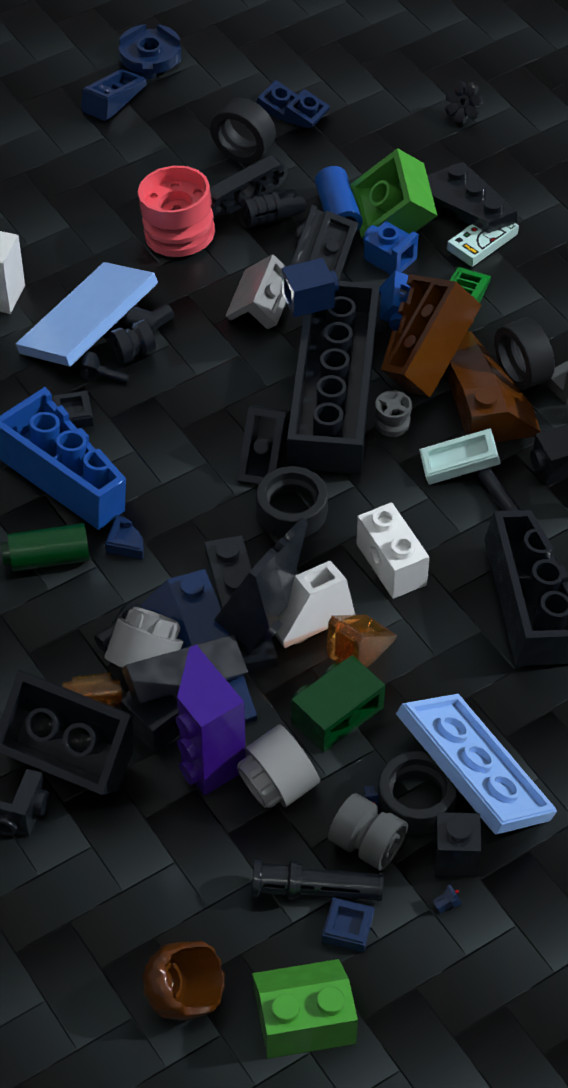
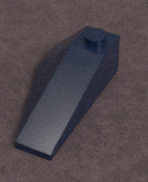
M205 569L167 579L141 604L144 609L164 615L179 623L180 631L177 638L183 641L181 649L230 636L229 632L214 620L221 611V607ZM244 676L228 680L227 682L244 701L245 723L256 721L257 713Z

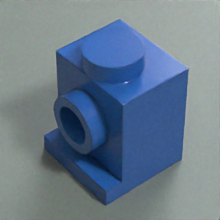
M387 221L379 227L372 225L367 229L363 237L364 260L390 275L395 270L402 273L417 259L419 234L414 231L408 234Z
M396 270L380 286L379 319L389 322V327L392 330L398 331L402 315L398 312L401 302L407 301L411 287L406 284L409 275ZM400 289L407 291V293L400 292Z

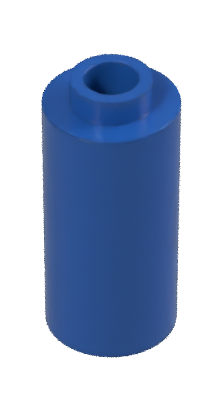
M329 166L322 169L316 175L314 182L324 212L329 211L357 222V232L361 228L363 220L346 171L339 166Z

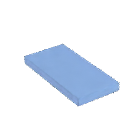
M103 262L15 343L19 354L71 366L156 286L158 281L155 273Z
M459 694L402 703L396 715L474 810L480 813V817L495 835L551 821L557 812L556 808Z

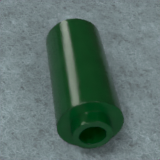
M84 523L7 534L8 542L1 543L4 566L12 565L13 572L90 561Z

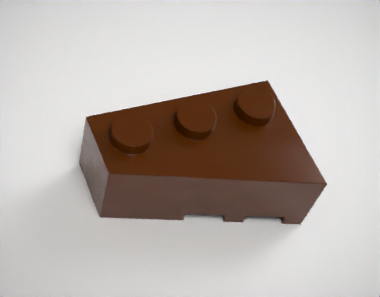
M409 274L406 283L411 287L406 302L400 303L398 312L402 315L398 331L395 330L391 333L381 371L406 392L431 397L482 305L456 281Z

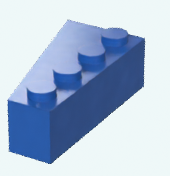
M46 387L0 415V460L98 530L113 520L116 515L119 516L125 511L126 478L101 449H95L90 444L87 433L82 428L77 429L69 420V413L62 405L57 406L54 403L52 394Z

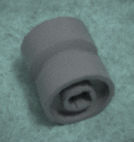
M354 793L346 799L337 812L330 826L328 840L349 853L358 849L360 859L382 871L391 863L399 851L408 830V823L392 813L382 812L378 814V806L375 803Z

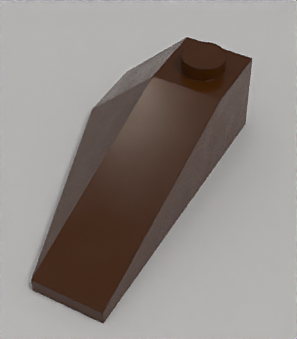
M468 331L459 345L455 356L445 370L465 435L491 428L495 442L535 437V434L540 433L541 430L532 404L474 334Z

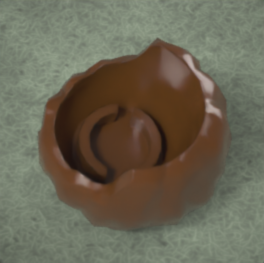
M203 941L177 942L162 945L155 954L149 957L142 975L144 996L156 1014L165 1019L187 1021L212 1013L220 1004L222 992L225 988V973L221 969V959L216 955L215 949Z

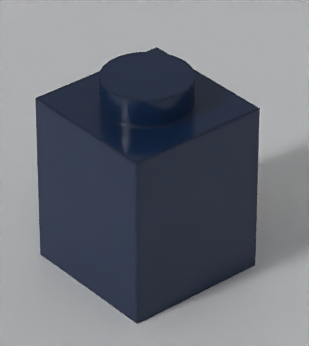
M323 258L282 267V295L293 317L334 308L335 292L339 291V282L335 271H329Z

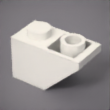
M331 561L294 577L288 605L278 617V620L283 625L275 634L284 648L301 643L315 634L337 627L342 622L356 617L347 579Z

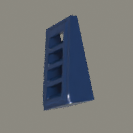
M120 69L82 89L81 109L86 114L106 121L114 116L146 86L147 79L125 69Z

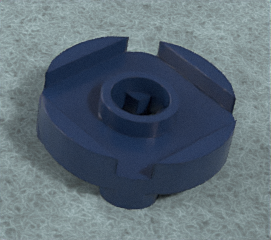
M146 24L125 31L119 40L120 62L127 69L140 73V76L145 79L156 78L158 73L165 72L179 64L182 60L180 38L169 27L156 24L157 29H146Z

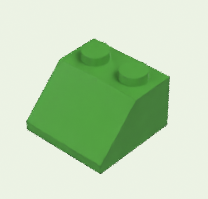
M398 148L350 184L363 220L362 226L359 229L361 238L364 237L365 232L370 226L375 225L379 227L385 221L410 234L413 231L416 232L438 216L424 163Z
M339 959L252 973L267 1059L356 1044L358 1018L350 981Z

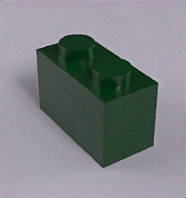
M351 655L341 663L332 664L321 678L311 685L302 686L291 699V722L324 753L384 708L385 684L356 657Z

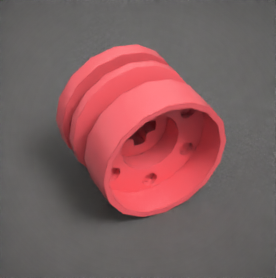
M173 165L153 171L140 182L138 199L143 216L144 236L147 245L154 252L167 257H183L195 254L209 245L214 237L215 224L211 209L210 185L203 173L188 166Z

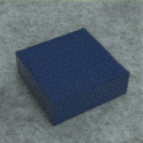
M332 898L322 933V943L364 953L375 914V907Z

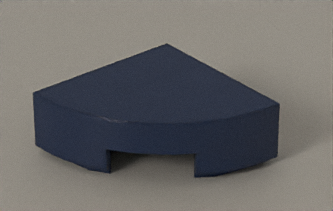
M116 515L105 543L106 552L143 559L144 543L141 534L129 519Z

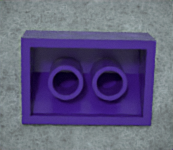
M195 644L188 650L177 696L178 716L176 717V723L180 732V739L177 741V745L181 752L179 769L183 777L190 785L195 783L202 793L207 795L240 775L237 770L238 762L246 758L245 705L243 699Z

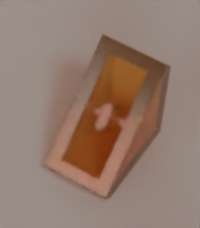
M367 614L331 616L328 622L327 656L341 663L353 655L367 668L394 642L397 635Z

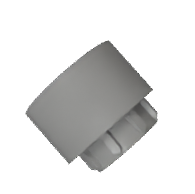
M133 607L128 610L126 619L118 618L104 658L123 668L126 664L180 650L183 641L177 638L180 625L177 621L143 608Z
M281 724L276 725L246 746L247 757L238 762L237 770L244 783L264 808L273 807L278 802L283 807H287L320 783V778L310 759L294 737Z

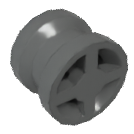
M386 391L380 394L375 401V428L379 433L388 437L404 435L411 425V399L400 391Z

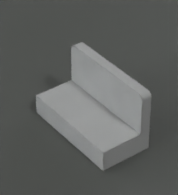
M272 254L244 271L227 310L226 317L233 320L249 312L267 330L277 325L286 304L282 295V267L286 266L276 256Z

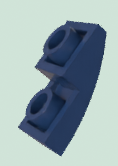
M277 80L257 98L256 102L273 117L306 128H312L330 109L328 104L307 90L303 89L297 95Z

